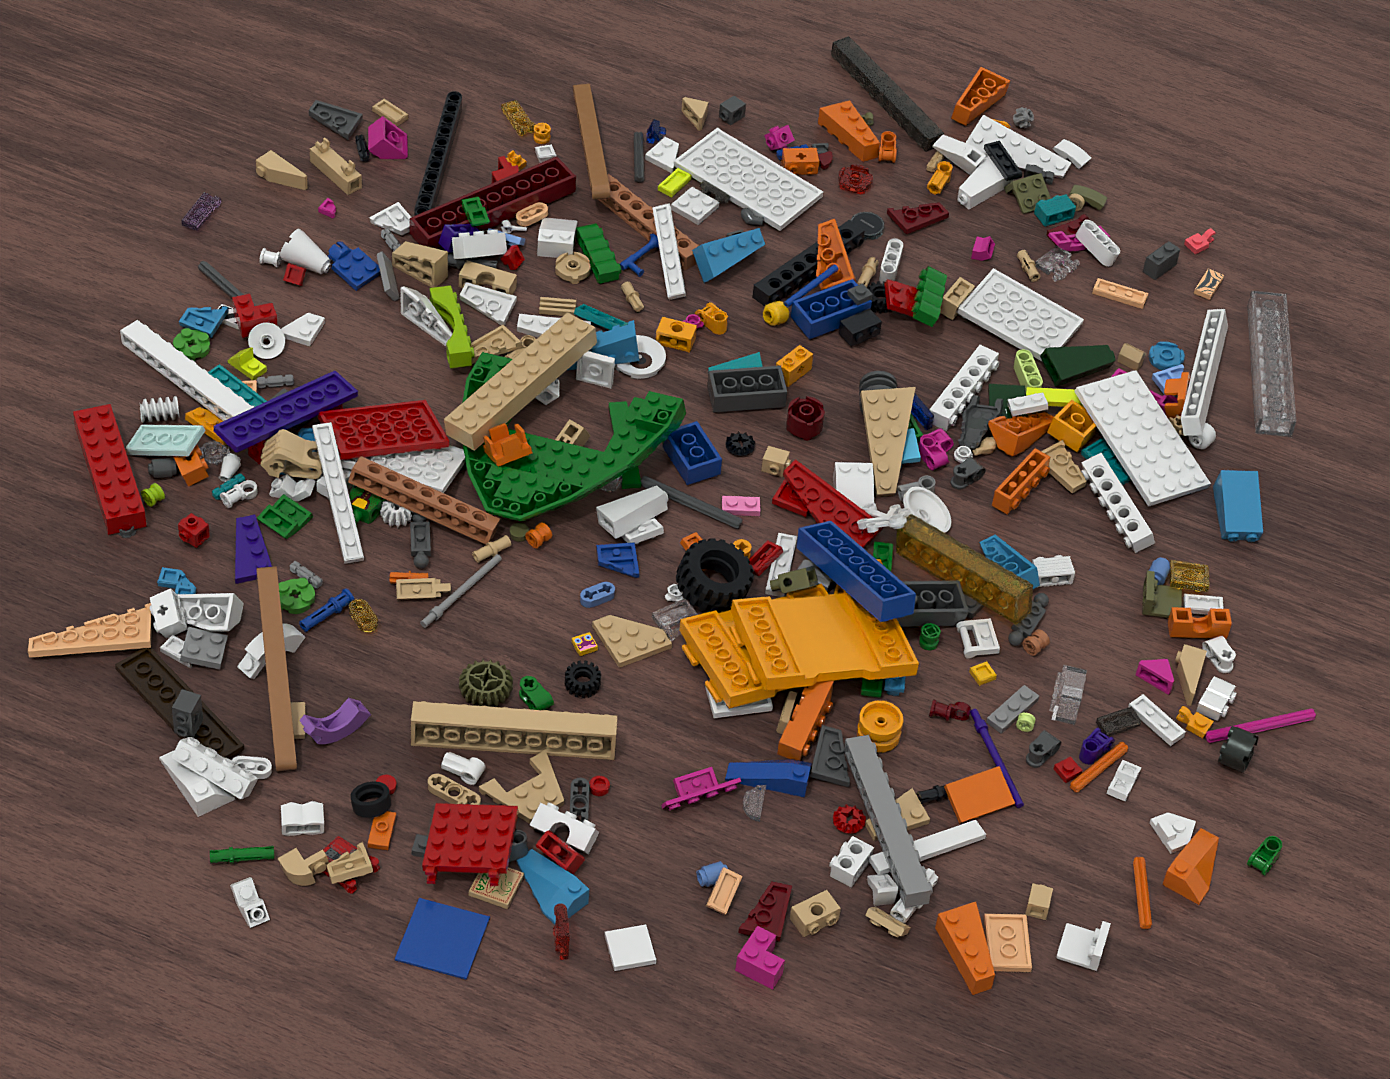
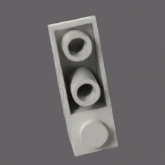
M942 135L932 146L969 175L986 158V155L974 146Z

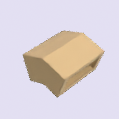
M1124 343L1117 362L1138 371L1143 364L1146 352L1128 343Z

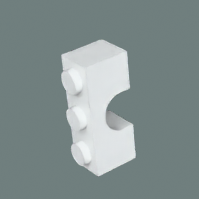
M548 802L547 805L540 803L530 826L542 833L548 830L554 833L558 827L568 826L570 834L566 843L577 850L589 854L599 834V831L595 829V824L584 820L582 823L576 820V815L568 811L565 814L558 811L559 807Z

